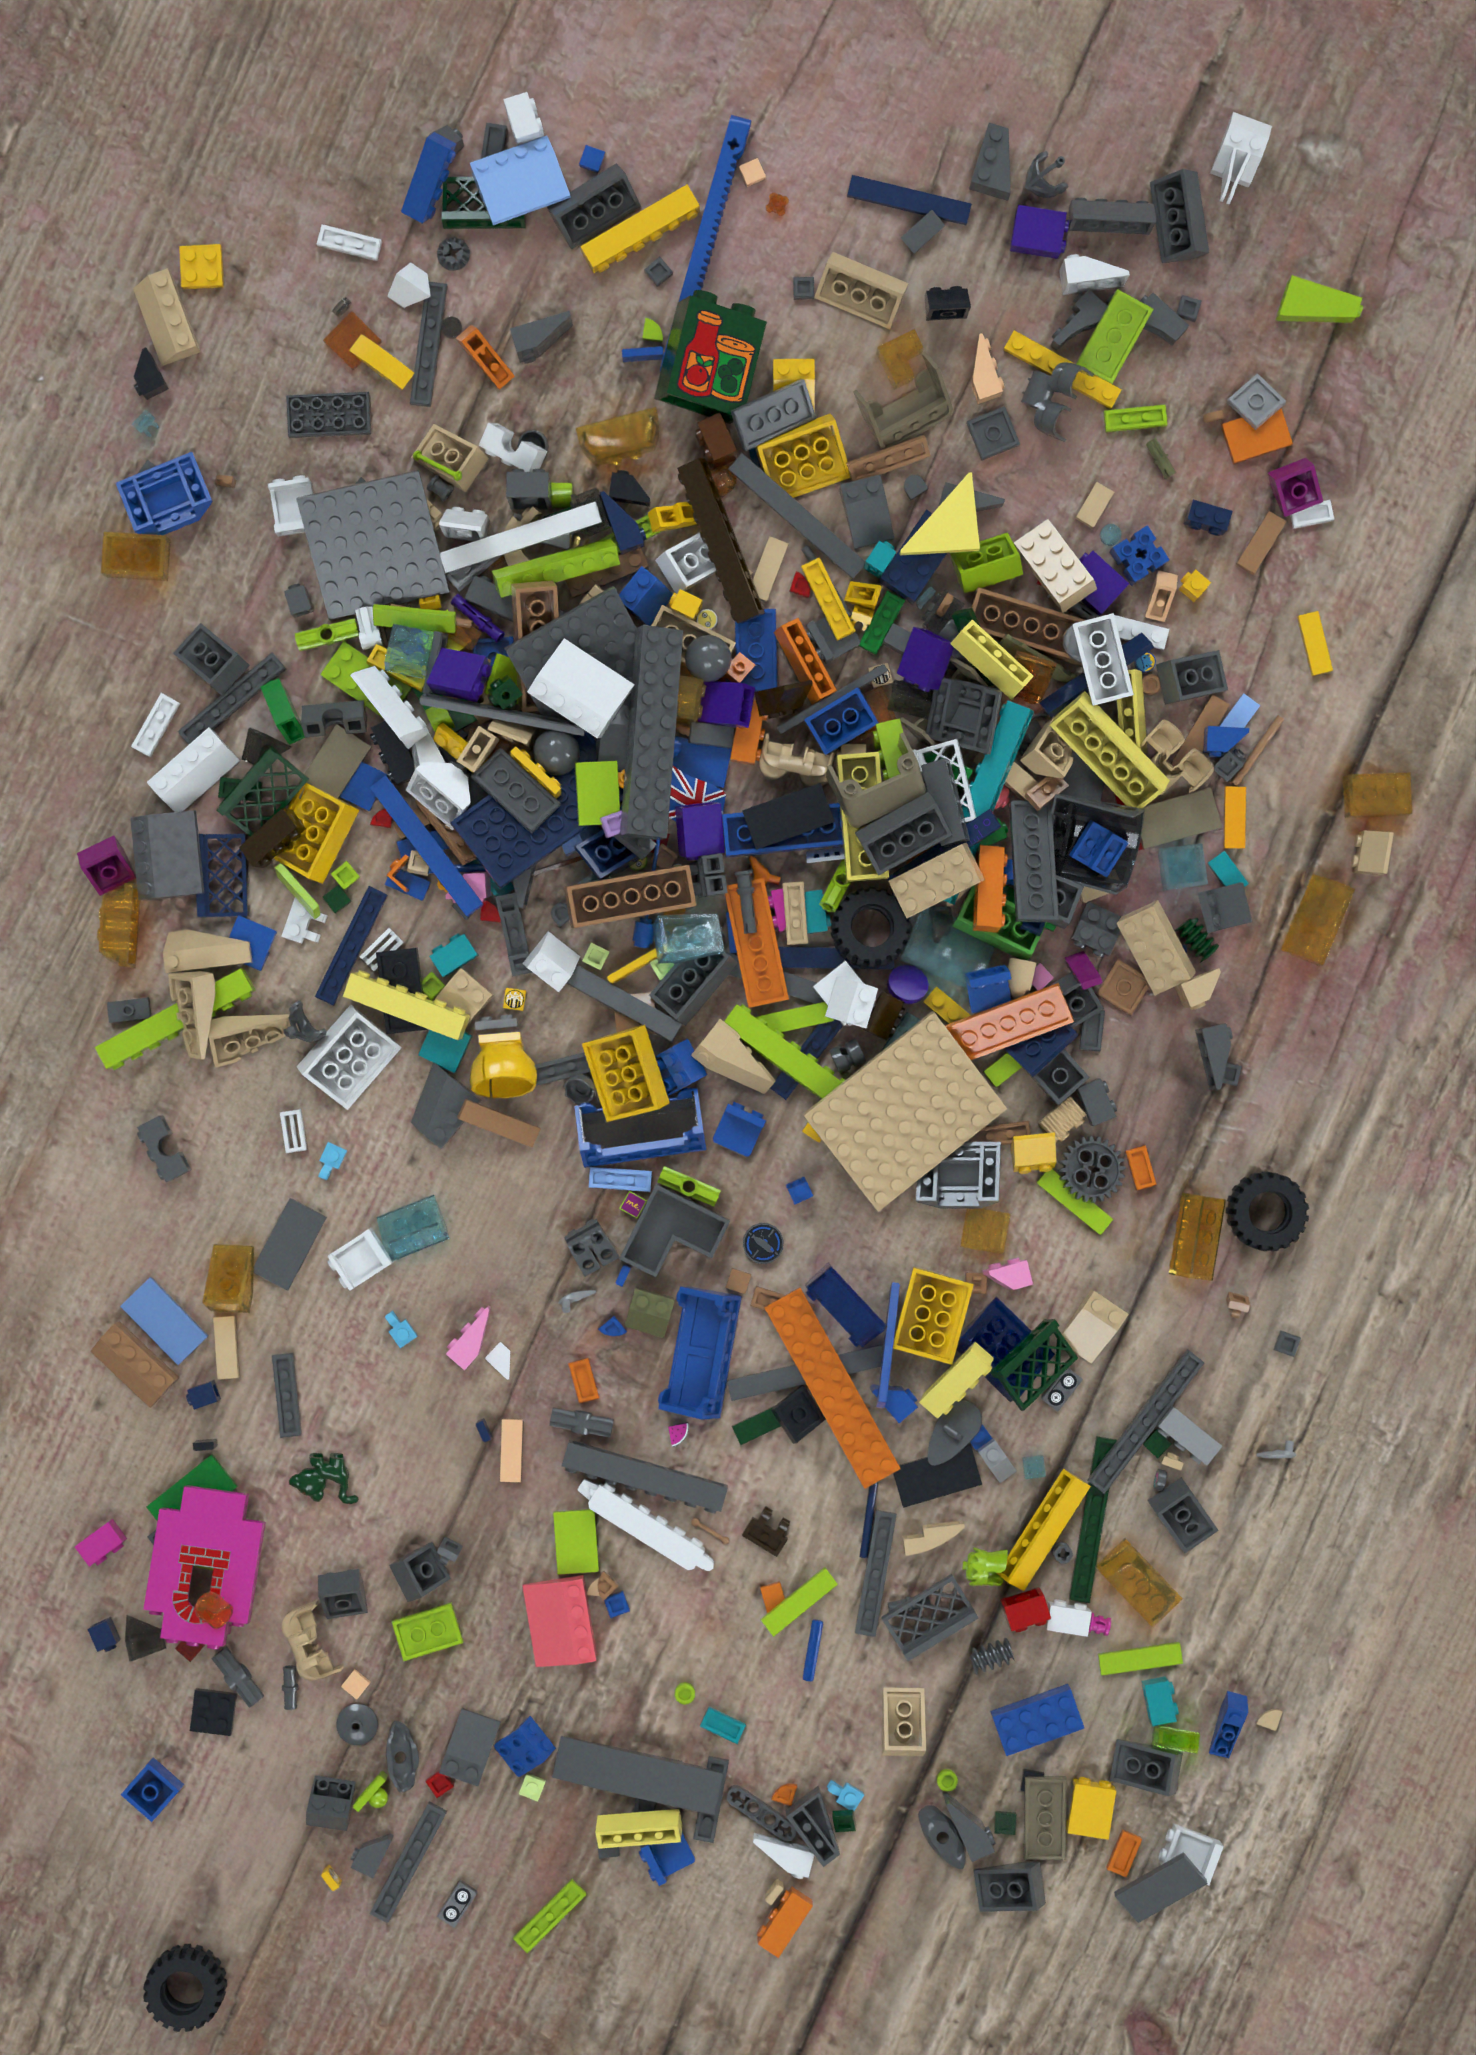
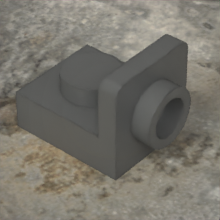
M1232 747L1213 766L1214 770L1228 782L1245 764V754L1240 749Z

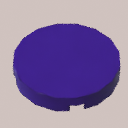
M909 965L893 969L887 981L889 993L906 1004L921 1001L925 997L929 986L925 974L916 967Z

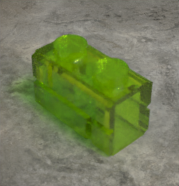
M1157 1725L1153 1729L1152 1746L1197 1754L1200 1733Z

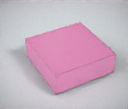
M1041 963L1035 967L1032 986L1037 991L1043 989L1054 979Z

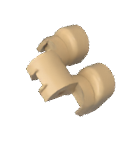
M1162 720L1144 738L1141 746L1148 743L1157 751L1150 760L1170 780L1165 791L1160 795L1166 792L1181 776L1191 785L1189 793L1196 791L1214 772V767L1211 761L1197 749H1191L1182 758L1180 763L1173 767L1167 759L1170 754H1173L1184 743L1185 739L1180 730L1167 720Z
M765 734L759 768L766 778L778 780L790 771L799 773L800 780L806 787L821 783L823 787L828 782L826 778L827 766L833 765L836 749L830 755H825L806 747L804 758L792 755L794 744L770 742L769 734Z
M319 1600L291 1610L284 1617L281 1625L282 1632L288 1638L296 1659L299 1675L311 1681L327 1678L341 1672L344 1668L343 1664L333 1668L328 1652L324 1653L322 1649L317 1651L318 1644L313 1646L311 1643L317 1638V1623L312 1610L319 1604Z

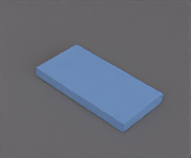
M152 1277L144 1282L120 1306L177 1365H180L209 1336Z

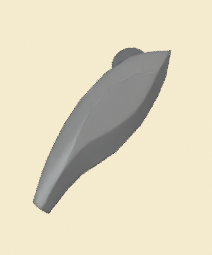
M596 1290L572 1292L565 1295L558 1304L562 1305L564 1313H569L571 1303L595 1294Z
M1286 1440L1285 1450L1257 1453L1256 1456L1262 1458H1293L1296 1456V1453L1293 1452L1294 1442Z

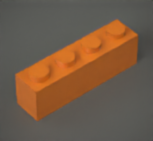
M799 618L780 626L774 634L799 682L812 680L813 684L807 695L811 704L814 705L835 693L837 690Z
M980 845L977 849L976 863L985 880L975 885L973 931L998 933L1001 926L1004 927L1005 914H1002V906H1005L1006 894H1003V886H1006L1007 882L1004 866H1007L1008 855L1004 854L1005 847Z

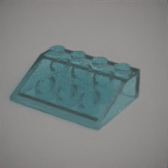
M933 907L920 912L911 931L909 942L899 960L967 990L965 973L987 969L995 947L952 927L956 919L954 916Z

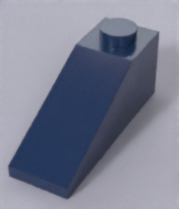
M604 491L600 492L621 555L645 547L644 540H647L644 529H639L638 524Z

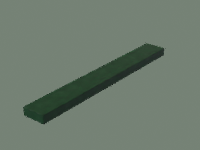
M1096 1436L1090 1475L1110 1451L1117 1439ZM1089 1481L1088 1485L1091 1487L1086 1493L1068 1598L1069 1600L1090 1603L1109 1493V1489L1105 1494L1102 1493Z

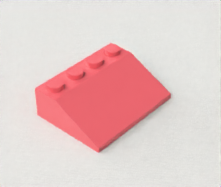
M584 1574L523 1584L536 1667L577 1665L596 1661L597 1651Z

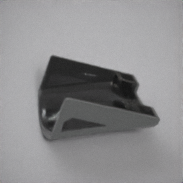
M1055 794L1051 814L1053 815L1056 875L1079 885L1114 895L1126 889L1138 854L1145 809ZM1090 820L1129 842L1108 877L1092 870L1069 855Z

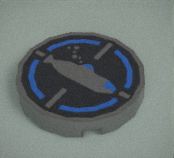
M769 1223L752 1225L743 1237L745 1254L750 1260L758 1264H767L775 1261L783 1250L784 1240L781 1232Z

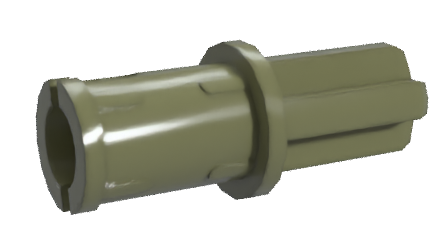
M1154 438L1147 442L1146 446L1155 460L1153 463L1157 464L1164 479L1175 474L1176 471L1167 458L1169 455L1165 454L1158 440Z

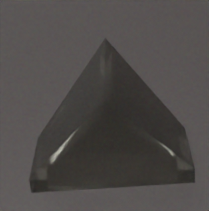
M250 727L245 741L242 760L254 765L270 745L277 749L279 754L292 748V746Z
M127 1615L125 1644L129 1661H134L166 1649L164 1638H160L162 1628Z

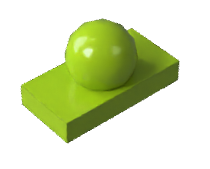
M381 1771L355 1800L353 1808L357 1812L367 1802L374 1808H381L388 1802V1794L385 1789L381 1788V1785L388 1777L384 1771Z

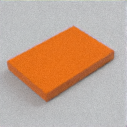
M1282 408L1256 430L1243 418L1221 424L1233 464L1293 445Z

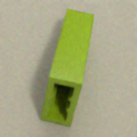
M1292 275L1287 281L1275 320L1352 323L1362 313L1363 305H1360L1362 297Z

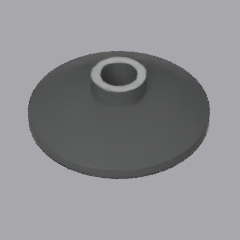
M356 1703L348 1705L340 1712L336 1727L339 1736L345 1742L351 1745H363L375 1736L378 1729V1720L370 1707ZM358 1723L360 1728L354 1729L353 1724Z

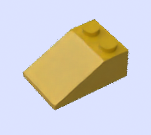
M773 359V391L797 380L804 379L815 412V360Z

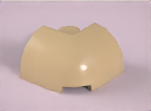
M1010 958L1008 969L1011 973V979L1008 980L1011 1000L1025 996L1026 991H1030L1036 962Z

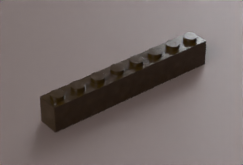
M697 458L678 467V479L684 485L687 492L685 493L686 500L692 505L694 511L693 518L699 524L702 531L700 532L701 539L707 544L709 549L708 557L715 565V574L724 588L723 596L727 602L729 601L733 620L739 624L764 615V608L706 459Z

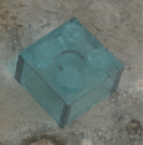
M393 624L384 661L385 671L425 679L434 632Z
M1202 843L1158 850L1163 891L1199 887L1208 884Z

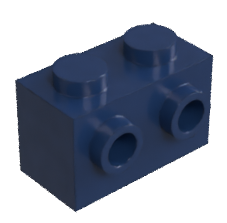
M1193 499L1188 506L1183 524L1188 525L1191 529H1202L1208 531L1209 534L1220 536L1227 531L1233 511Z

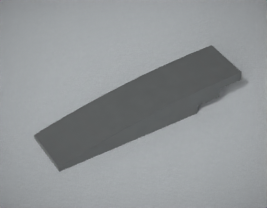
M561 1736L552 1778L715 1815L723 1772L684 1763L676 1759Z

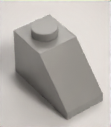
M994 1438L977 1449L1000 1483L1017 1472Z

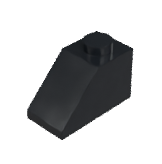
M145 347L142 349L133 377L136 381L134 387L138 395H143L148 400L169 388L151 353Z
M617 470V473L612 472L609 497L615 502L650 507L651 501L649 496L633 475H629V472L624 470Z

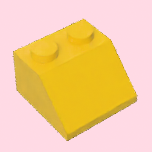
M1055 1132L1013 1136L1010 1148L1013 1172L1027 1174L1031 1170L1048 1172L1055 1168Z

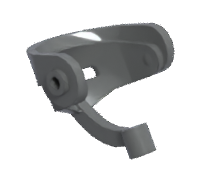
M1045 151L1038 154L1032 161L1027 172L1025 188L1039 197L1052 198L1065 192L1069 186L1065 182L1056 186L1050 185L1043 177L1054 168H1061L1065 163V159L1062 156L1058 157L1055 163L1040 173L1038 164L1048 158V152Z
M301 1001L291 1005L288 1017L291 1026L284 1029L285 1036L289 1037V1039L297 1038L306 1042L321 1040L327 1031L325 1029L316 1030L304 1014Z

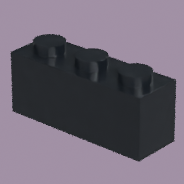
M386 721L371 727L373 732L370 734L374 745L378 744L382 751L378 754L383 764H388L390 771H387L391 782H396L398 786L409 782L415 771L414 760L410 750L398 738Z

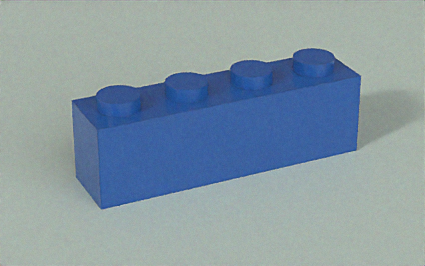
M435 132L426 138L401 210L403 214L422 224L428 219L433 218L436 212L434 205L440 199L443 189H441L442 183L446 181L449 175V170H447L449 163L451 164L456 156L454 151L456 143Z

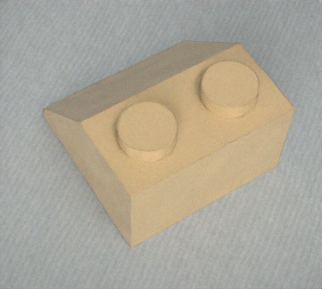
M1367 830L1359 832V835H1356L1354 844L1357 847L1356 855H1353L1351 867H1354L1353 873L1371 876L1387 874L1394 833Z
M1219 968L1209 970L1175 986L1184 1008L1195 1010L1206 1005L1205 1001L1211 998L1221 973Z

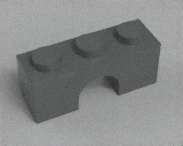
M364 700L302 706L301 724L304 737L325 736L327 727L332 724L344 725L346 734L367 732V713Z
M163 1115L157 1116L137 1127L139 1130L137 1135L140 1141L148 1147V1157L152 1162L155 1161L158 1167L156 1171L161 1180L170 1182L192 1170L183 1152H178L172 1156L164 1153L162 1142L173 1133Z

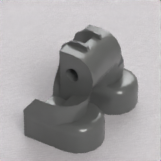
M1068 362L1058 364L1051 376L1034 370L1031 378H1028L1029 383L1025 392H1022L1024 395L1021 400L1023 404L1037 409L1034 416L1035 427L1044 434L1063 442L1066 439L1056 433L1055 424L1059 414L1063 410L1071 412V408L1052 402V396L1054 392L1076 399L1077 396L1072 393V383L1076 374L1081 372L1092 377L1094 375L1085 367Z

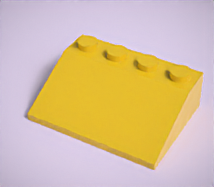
M831 413L755 446L762 471L793 498L851 478L837 423Z
M306 782L292 798L288 809H292L306 829L301 833L299 839L286 846L287 849L283 853L276 855L273 859L308 879L323 884L359 809ZM303 789H304V792H303L302 797H301V799H300L299 796H300V794L302 793V791H303Z
M645 1025L582 1043L607 1122L658 1110L670 1103Z
M913 1266L894 1337L893 1349L952 1365L974 1284Z

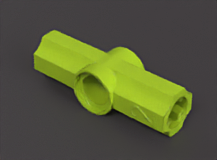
M355 618L330 625L323 624L318 628L295 633L299 651L324 645L329 646L336 642L359 637V629ZM326 630H331L332 637L328 640L323 639V633Z
M844 859L841 860L819 903L822 909L827 912L835 913L851 883L846 882ZM836 880L842 881L844 885L839 884Z
M666 1166L663 1167L657 1183L713 1207L721 1192L720 1189ZM689 1180L694 1182L695 1189L692 1192L685 1191L683 1188L684 1182Z

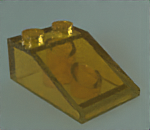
M213 1245L202 1301L210 1311L250 1313L254 1281L253 1246Z

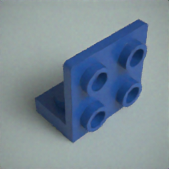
M1006 965L965 973L972 1013L985 1011L1011 1001L1008 980L1011 979V973Z

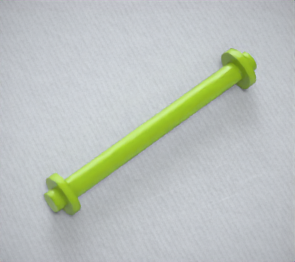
M419 450L413 453L414 460L418 461L420 459L453 476L455 481L462 479L461 471L455 472L423 456Z

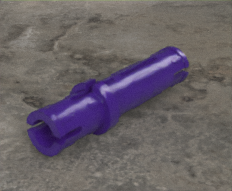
M460 594L454 596L451 600V605L456 607L467 618L473 620V623L479 627L478 630L485 632L496 643L502 640L505 632L493 624L491 618H486Z

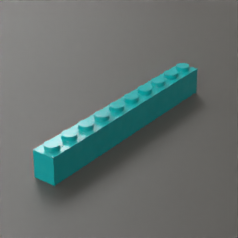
M1009 700L1000 709L999 715L1001 718L998 724L996 723L991 754L983 753L985 756L982 763L979 762L977 765L975 781L969 785L976 817L989 809L992 812L994 811L1034 714L1033 710ZM962 805L964 818L970 817L969 808ZM980 842L970 848L974 857ZM959 893L944 901L955 905Z

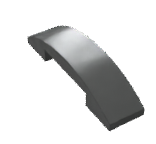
M516 893L495 896L512 977L533 973L523 965V962L530 954Z

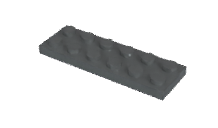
M1029 801L1009 802L1016 922H1057L1059 920L1051 801L1039 811Z

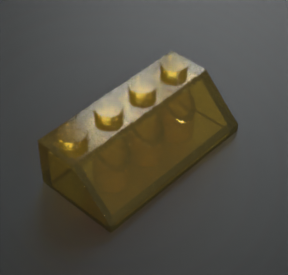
M1312 874L1280 950L1314 965H1324L1355 889L1338 881Z
M1182 1192L1179 1203V1215L1176 1221L1172 1258L1169 1264V1274L1213 1281L1226 1199Z

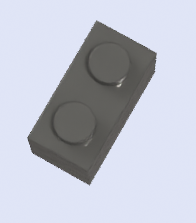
M1101 1078L1085 1083L1076 1089L1091 1126L1116 1117V1105L1113 1100H1109L1107 1095L1109 1088L1105 1081L1102 1082Z

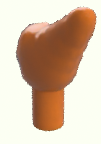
M754 856L749 857L754 874L753 880L764 878L765 884L770 882L779 885L781 877L770 874L769 870Z

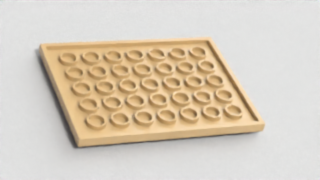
M932 1011L802 1115L876 1211L879 1212L1007 1108L935 1012Z

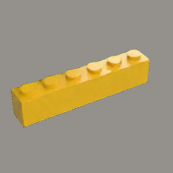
M688 184L583 244L580 246L581 253L593 273L597 271L603 272L609 268V264L614 261L620 262L624 260L628 253L633 250L635 252L645 247V243L650 240L656 241L663 236L664 232L677 229L681 222L696 218L700 212V205Z
M1063 1469L1007 1556L1005 1571L997 1574L1009 1584L1025 1591L1091 1486L1076 1475Z

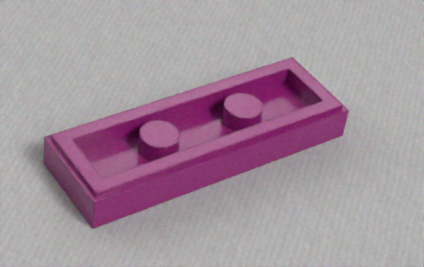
M1084 951L1065 957L1066 965L1083 990L1103 983L1100 974Z

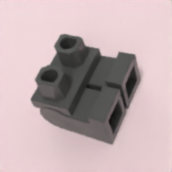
M722 854L701 856L700 859L687 864L690 866L691 876L696 875L697 883H693L695 896L702 898L728 893L725 875H719L725 872Z
M597 1219L589 1220L585 1226L578 1230L573 1229L564 1237L569 1250L585 1277L601 1268L598 1259L605 1266L619 1258L615 1246ZM612 1252V1254L609 1257L603 1258L604 1256ZM594 1262V1264L590 1268H585L586 1266Z

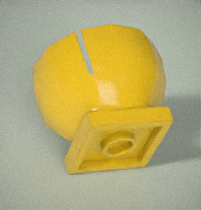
M521 1033L478 1035L481 1051L471 1066L469 1079L471 1090L476 1095L490 1098V1089L491 1098H512L532 1092L536 1087L537 1073L534 1061L524 1051Z

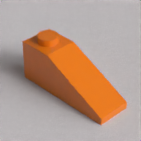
M470 325L456 337V340L499 390L515 377L476 327Z

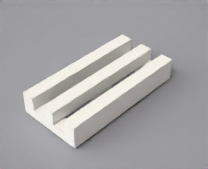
M390 928L360 956L373 971L378 969L377 963L375 965L372 963L376 959V952L369 959L367 956L389 934L392 937L376 952L384 951L394 940L397 943L389 951L397 950L404 943Z
M301 1109L280 1112L286 1153L307 1150ZM294 1114H297L301 1147L298 1146ZM287 1115H289L294 1148H290L286 1122Z

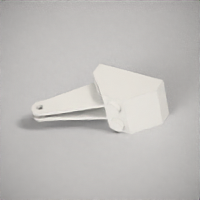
M1235 112L1232 113L1210 174L1222 178L1221 202L1225 198L1230 181L1234 182L1226 204H1230L1238 184L1245 187L1250 186L1265 151L1272 126Z
M425 727L424 729L428 734L412 746L415 771L406 791L451 830H454L450 822L467 811L471 803L468 777L452 763H445L427 727Z

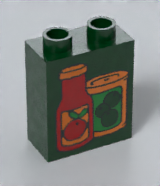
M695 290L693 296L690 295L677 303L654 399L707 417L720 413L723 421L731 424L734 422L731 410L747 404L767 321L755 318L756 310L751 306L733 303L731 309L717 305L718 296L703 290Z

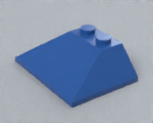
M193 452L116 482L136 534L163 536L195 523L201 519L213 502Z

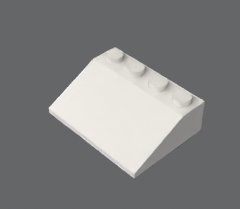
M564 638L527 692L594 737L601 738L635 684Z
M350 1005L330 1027L326 1035L317 1042L296 1067L304 1077L348 1110L398 1053L401 1046L364 1014Z

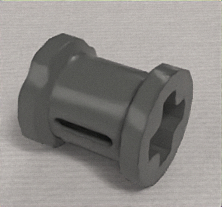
M435 475L426 489L433 491L444 502L451 495L454 487L452 485L448 486L440 480L439 475Z
M1058 1542L1052 1548L1053 1556L1061 1564L1069 1563L1073 1557L1071 1548L1065 1542ZM1062 1548L1066 1551L1063 1557L1058 1554L1061 1553Z

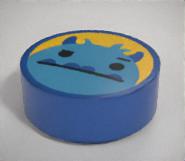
M1150 652L1145 653L1134 661L1135 668L1142 671V673L1150 672L1156 665L1154 655Z

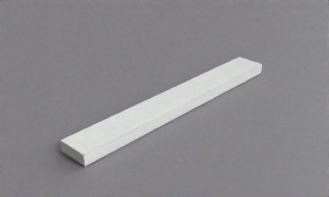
M593 502L441 552L440 557L445 573H449L602 523L597 504Z

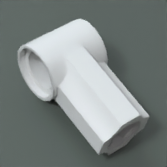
M372 606L355 610L360 630L359 639L363 650L374 648L376 644L383 646L380 629L373 625Z

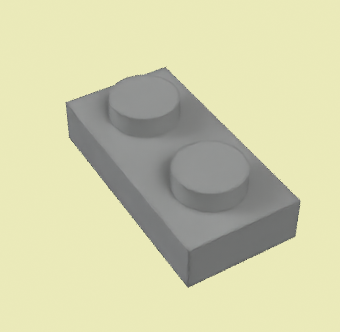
M501 1015L500 1020H492V1016L479 1017L480 1021L475 1022V1030L518 1027V1019L513 1018L512 1015Z

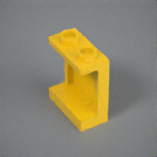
M1086 1777L1073 1779L1074 1788L1069 1819H1066L1067 1833L1109 1840L1116 1797V1789L1114 1785H1111V1782L1099 1780V1783L1091 1782V1779Z

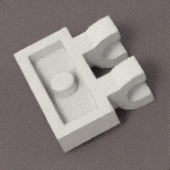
M295 898L281 937L301 944L304 938L319 942L321 935L307 929L311 919L325 923L328 915L321 913L318 918L314 919Z

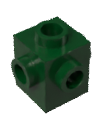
M508 675L493 681L490 684L491 688L488 689L491 694L488 697L495 707L500 706L503 710L506 707L507 709L513 707L517 703V699L523 695Z

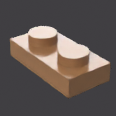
M1047 776L1026 792L1024 797L1039 811L1054 799L1055 794H1061L1069 785L1063 778Z

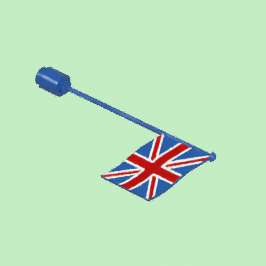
M673 766L669 807L670 819L676 822L675 806L713 801L721 803L723 814L726 798L724 791L713 784L691 777ZM656 840L657 845L655 846L651 871L656 870L660 840ZM649 915L640 917V921H635L632 940L636 947L650 948V944L653 943L656 924L652 923V919L648 918Z

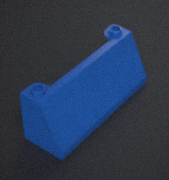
M680 1286L676 1300L678 1305L682 1307L670 1380L668 1388L659 1394L658 1409L701 1420L721 1417L742 1296Z

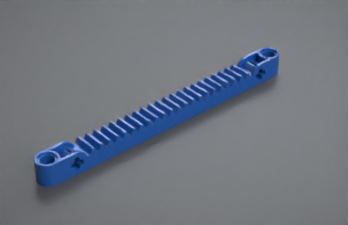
M735 115L730 117L679 302L690 295L693 296L695 290H701L704 286L703 280L706 279L710 256H712V248L715 247L719 225H721V217H723V209L726 207L730 185H732L734 171L737 168L736 160L740 159L744 153L752 120ZM733 145H736V147L734 148V150H731V149H730V148H732ZM664 352V355H663V359H662V363H661V367H660V372H661V368H662V364H663L665 352Z

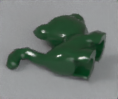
M311 1453L309 1459L314 1468H305L299 1474L293 1475L289 1480V1485L297 1488L303 1495L311 1497L315 1502L322 1500L327 1479L340 1484L338 1498L342 1503L354 1504L359 1500L356 1495H346L349 1473L341 1453H331L329 1461H324L322 1453Z

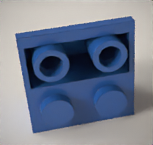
M688 1039L655 1056L668 1096L707 1075L702 1064L691 1056L694 1049Z

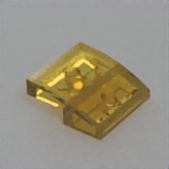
M982 1208L967 1209L960 1247L1004 1254L1011 1213Z

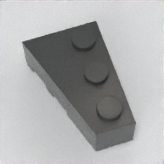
M992 123L988 124L969 190L1002 200H1009L1011 194L1009 128Z
M818 1785L785 1811L787 1819L824 1867L838 1857L840 1851Z

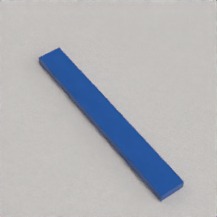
M385 775L369 787L464 914L468 917L483 906L482 901L389 778Z

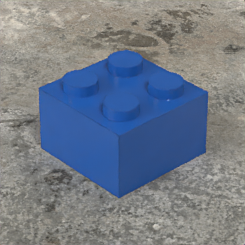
M153 1757L121 1793V1796L148 1820L153 1822L184 1784Z

